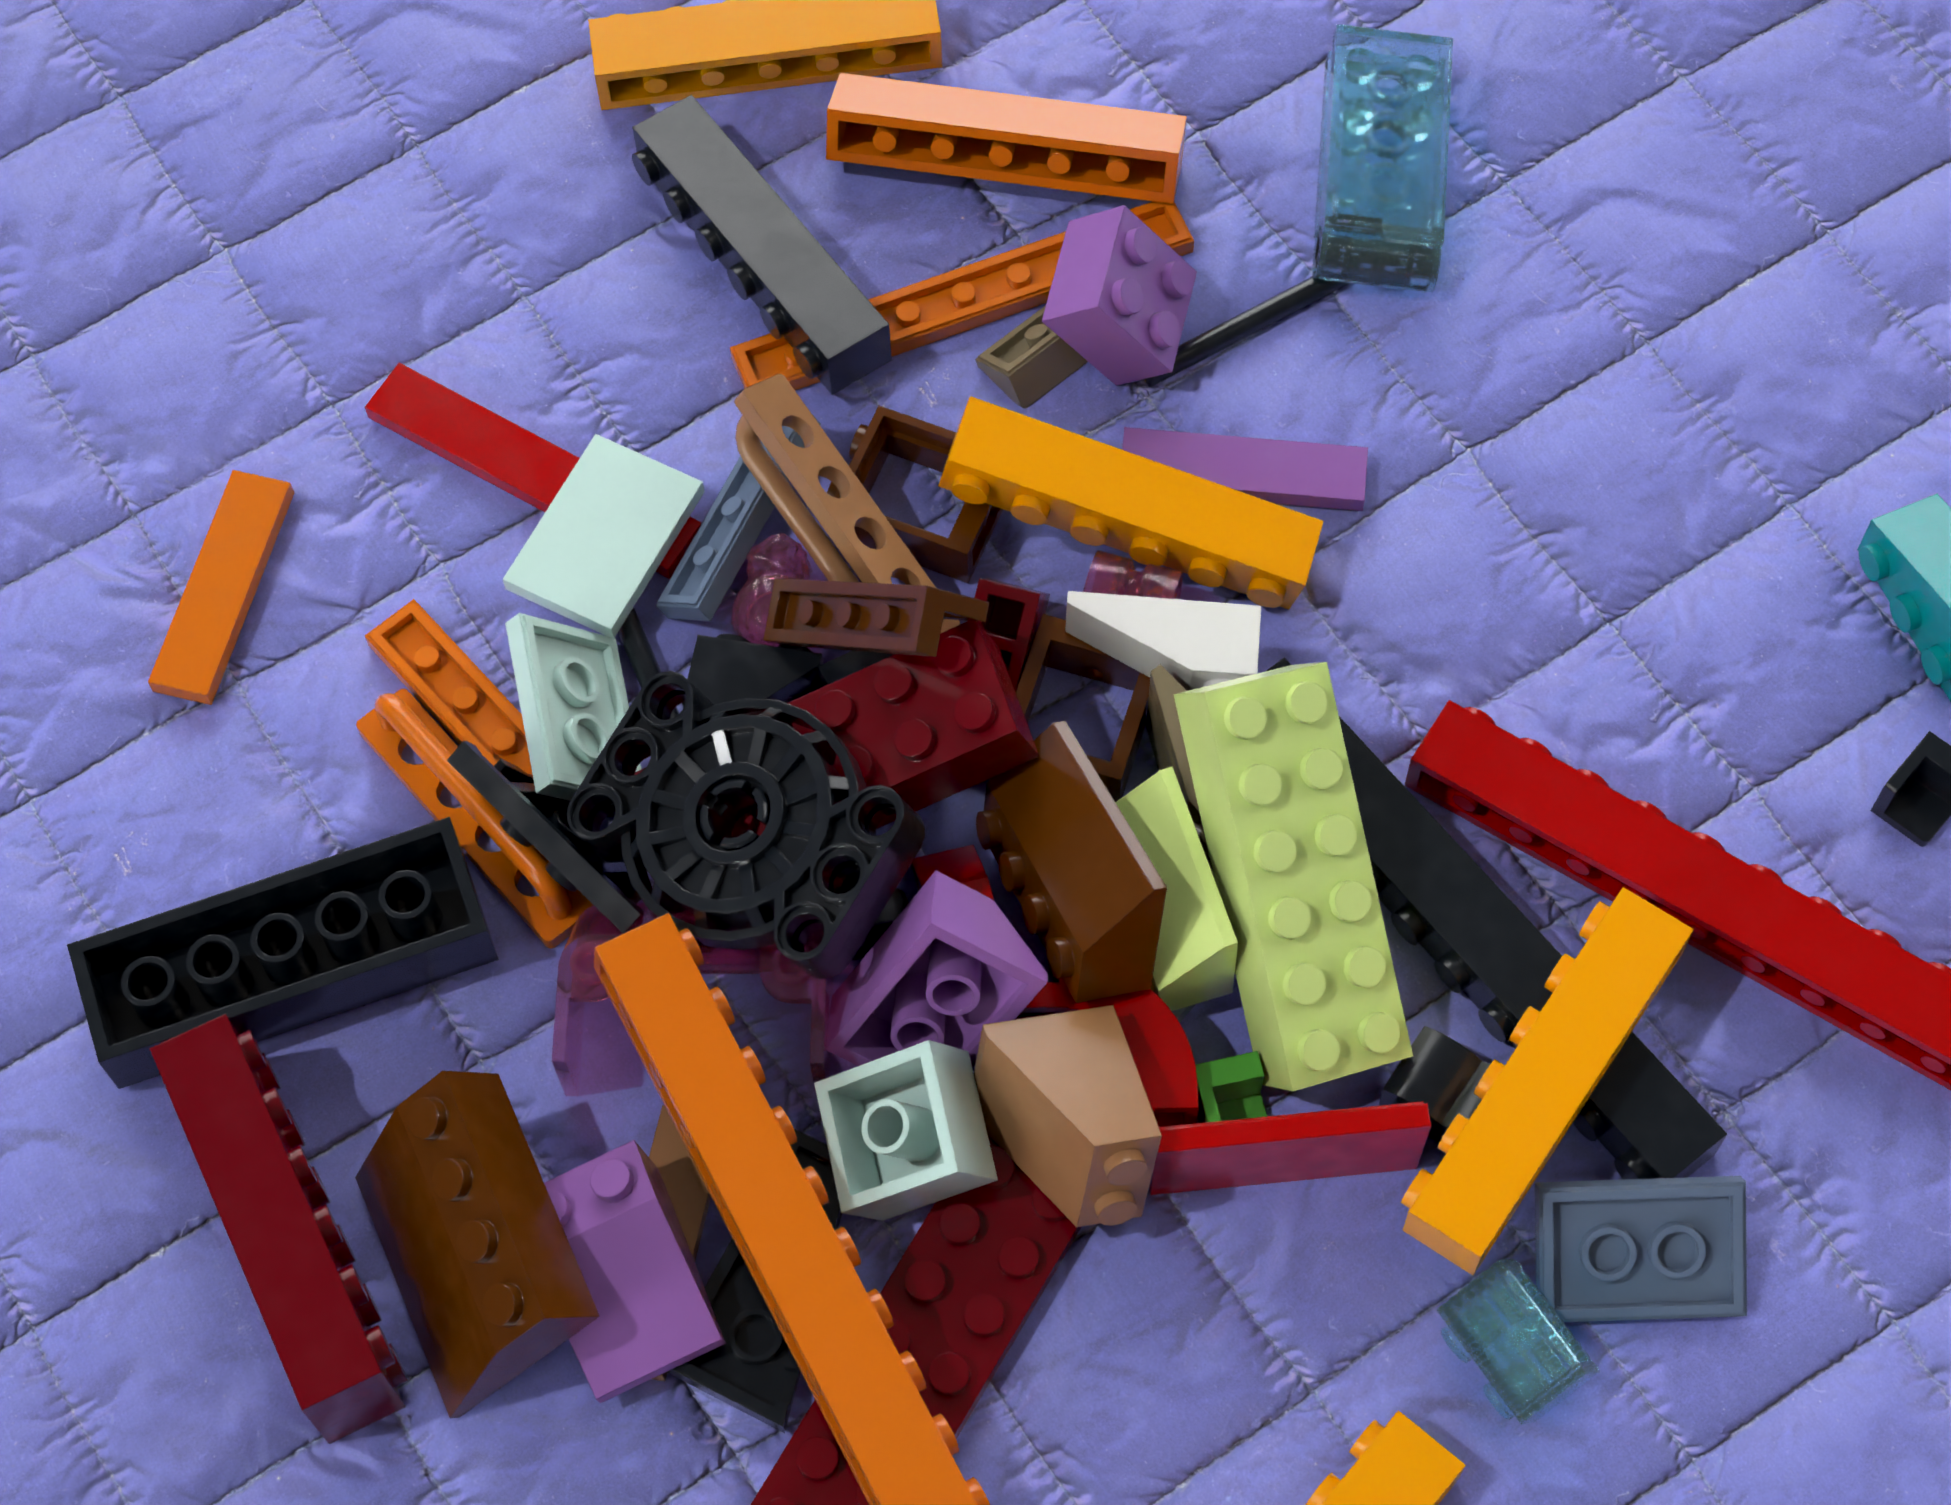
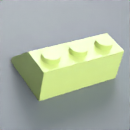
M1172 766L1159 770L1115 803L1167 886L1151 990L1164 1001L1171 1011L1233 993L1238 941Z

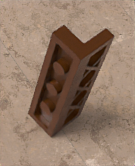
M775 578L763 641L785 646L936 657L943 619L986 622L989 602L924 585Z

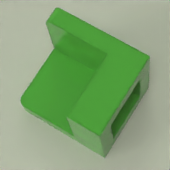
M1258 1051L1195 1064L1198 1083V1123L1267 1117L1261 1096L1264 1072Z

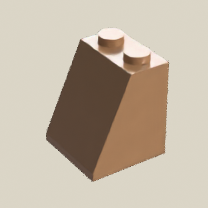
M1110 1005L983 1024L974 1078L987 1134L1000 1148L1006 1151L1015 1164L1076 1227L1100 1223L1106 1226L1122 1224L1131 1218L1142 1217L1162 1135L1114 1006Z

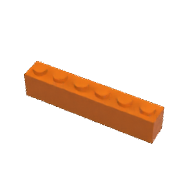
M840 73L827 108L826 160L1174 204L1182 166L1187 116Z

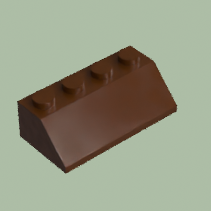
M1054 722L1034 740L1039 757L994 776L986 784L984 810L978 812L976 816V830L979 842L984 850H991L999 865L1003 886L1008 892L1013 891L1022 906L1023 917L1028 931L1032 935L1037 934L1047 951V959L1053 976L1057 979H1063L1075 1003L1151 989L1167 886L1067 722Z

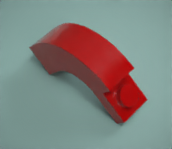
M1060 978L1059 982H1047L1016 1018L1023 1019L1113 1005L1158 1127L1197 1123L1198 1083L1191 1046L1176 1016L1151 989L1075 1003L1063 979Z

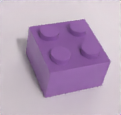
M1125 205L1074 219L1068 222L1042 322L1116 386L1171 373L1197 271Z

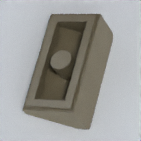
M1046 305L975 359L977 366L1014 403L1022 408L1032 405L1088 362L1042 322Z

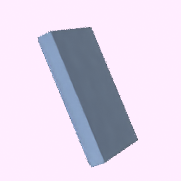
M1741 1176L1535 1182L1536 1316L1540 1323L1747 1316L1746 1181Z

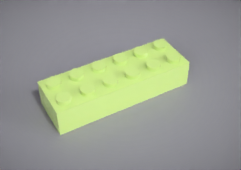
M1327 662L1290 665L1173 694L1214 879L1238 941L1235 974L1252 1051H1258L1263 1068V1085L1288 1091H1297L1413 1057Z

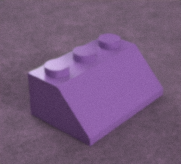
M936 870L832 995L825 1050L860 1066L931 1040L969 1051L973 1068L976 1064L982 1025L1015 1020L1047 984L1048 973L993 899Z

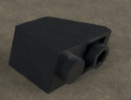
M720 634L717 637L698 635L687 679L714 705L744 698L771 699L789 703L821 688L818 666L823 664L822 653L812 652L807 647L778 645L776 647L756 644L735 634Z

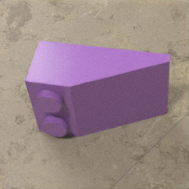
M635 1140L544 1183L600 1315L596 1320L569 1338L598 1402H605L725 1344L724 1337L659 1169Z

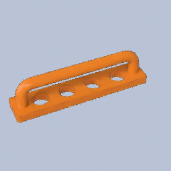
M400 689L394 694L385 693L376 699L375 708L356 723L361 737L435 821L447 817L451 818L464 854L547 948H555L598 914V909L578 889L575 892L569 891L550 876L545 868L549 861L533 845L530 847L523 846L506 833L500 825V820L504 816L447 761L458 746L407 689ZM408 744L424 763L413 765L402 760L401 754L404 747ZM446 787L462 807L450 808L440 803L439 797L442 790ZM485 831L501 851L489 852L478 846L480 834ZM522 875L533 885L539 896H526L517 890V884Z

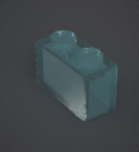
M1500 1259L1496 1261L1490 1268L1483 1271L1479 1277L1472 1280L1437 1309V1312L1447 1324L1441 1329V1334L1446 1344L1463 1362L1468 1363L1472 1359L1489 1380L1483 1386L1487 1399L1496 1411L1507 1420L1515 1416L1521 1425L1536 1422L1600 1372L1589 1354L1583 1350L1580 1342L1574 1338L1572 1332L1556 1314L1555 1309L1548 1304L1547 1299L1540 1293L1538 1287L1531 1281L1529 1275L1523 1271L1521 1264L1515 1259Z

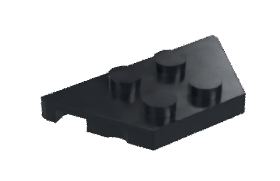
M463 741L447 761L504 816L500 820V825L506 833L523 846L530 847L533 845L549 861L545 868L556 882L572 892L578 889L623 934L628 932L644 915V910L637 905L641 898L630 882L623 859L614 860L603 856L570 829L567 821V809L570 800L537 794L533 775L524 772L518 766L502 758L493 766L481 754L478 748L468 741Z

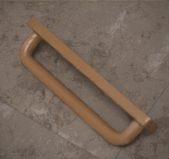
M777 374L745 388L734 400L736 407L742 414L737 423L735 435L738 452L747 468L827 580L859 582L764 449L762 443L862 583L892 584L891 577L903 581L906 585H924L936 588L786 377L782 374ZM782 426L795 430L802 438L804 448L791 443L783 433ZM818 476L832 481L840 493V498L832 497L826 493L819 483ZM854 526L866 530L873 537L876 549L867 547L858 539ZM943 619L941 633L960 625V621Z

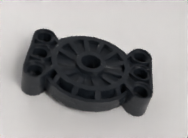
M673 671L660 672L644 684L573 795L567 809V821L570 829L603 856L614 860L623 859L630 882L647 908L658 917L669 913L678 931L688 928L697 942L714 948L746 950L776 944L778 950L809 976L818 979L832 978L842 973L850 964L921 849L925 838V826L916 811L892 788L882 785L867 787L857 760L843 741L827 725L807 710L780 700L744 698L714 705L687 678ZM686 701L684 709L680 714L670 719L671 713L676 706ZM793 723L809 728L814 732L802 735L793 728ZM836 755L839 757L846 777H841L833 766ZM651 756L648 766L642 772L635 775L637 766L644 759ZM751 809H758L756 818L766 826L762 834L759 836L748 830L739 837L732 838L734 825L742 814ZM615 812L612 823L600 831L603 820L609 814ZM896 814V820L890 830L882 835H876L877 826L883 818ZM860 871V878L856 886L852 890L840 894L841 885L846 877ZM648 873L651 875V877H652L653 880L655 881L654 884H653V888H652V886H651V883H650V880H649V877H648ZM688 910L695 916V925L677 919L673 914ZM819 929H824L821 943L815 949L805 952V944L810 935Z

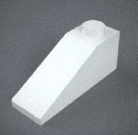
M1068 591L1065 632L1150 677L1151 671L1161 664L1189 691L1258 673L1261 606Z

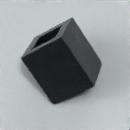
M1931 731L1926 734L1887 781L1870 810L1921 847L1926 846L1951 816V746Z

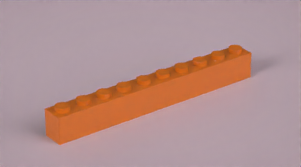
M667 913L596 946L594 950V969L869 1505H990L978 1481L974 1477L967 1481L963 1478L952 1456L959 1452V1446L948 1422L942 1414L932 1417L919 1393L926 1389V1383L917 1362L909 1351L899 1354L890 1338L887 1329L891 1328L894 1324L884 1299L875 1288L866 1292L854 1267L861 1264V1259L851 1236L844 1227L834 1230L822 1207L829 1203V1198L818 1173L812 1166L802 1169L793 1152L791 1145L797 1143V1136L789 1117L780 1105L772 1109L769 1106L759 1086L766 1083V1078L757 1056L750 1046L740 1049L728 1027L735 1023L733 1012L725 995L718 986L710 990L708 989L698 967L704 965V959L691 931L688 928L678 931L670 914Z

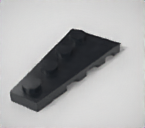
M794 1129L797 1143L791 1145V1148L802 1169L812 1166L818 1173L829 1198V1203L822 1207L834 1230L839 1227L842 1213L827 1144ZM732 1238L704 1287L725 1344L667 1371V1373L785 1433L801 1371Z

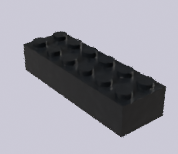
M450 817L67 944L98 1062L118 1089L160 1075L149 1048L223 1014H227L238 1034L250 1029L256 1042L499 960L463 849Z

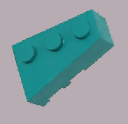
M1934 494L1871 519L1857 550L1859 551V561L1865 575L1871 581H1877L1889 600L1890 612L1895 624L1902 632L1909 633L1920 651L1922 665L1928 678L1934 684L1941 685L1951 702V508L1938 494Z

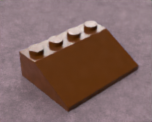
M441 1071L395 1108L355 1179L450 1418H459L596 1320L600 1315L499 1074Z

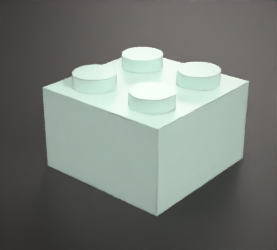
M927 1040L814 1083L841 1213L884 1221L998 1180L969 1051Z

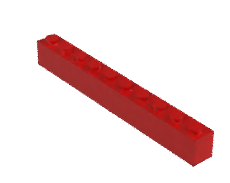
M1448 700L1412 756L1404 786L1612 902L1622 887L1626 888L1693 928L1694 930L1687 944L1951 1090L1950 967L1941 963L1926 962L1902 949L1901 944L1888 933L1877 929L1868 930L1844 917L1841 911L1831 902L1820 897H1807L1787 886L1773 870L1759 864L1749 865L1727 853L1724 847L1713 837L1700 832L1691 833L1667 820L1665 814L1653 804L1642 800L1633 801L1609 788L1608 783L1598 774L1586 769L1576 770L1554 758L1551 752L1538 741L1530 738L1520 739L1496 726L1494 720L1485 712L1474 707L1463 708Z

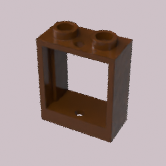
M878 405L869 426L861 424L853 437L849 457L852 460L849 467L868 493H870L889 454L943 472L956 432ZM831 481L827 493L832 497L840 498L837 487ZM965 502L948 538L896 519L885 517L921 567L969 584L1003 509L987 503L971 504ZM854 526L858 539L867 547L876 549L873 537L866 530Z
M1043 614L1016 690V695L1027 724L1047 667L1133 690L1111 761L1087 755L1110 795L1117 802L1123 797L1146 727L1150 677L1065 632L1066 620Z

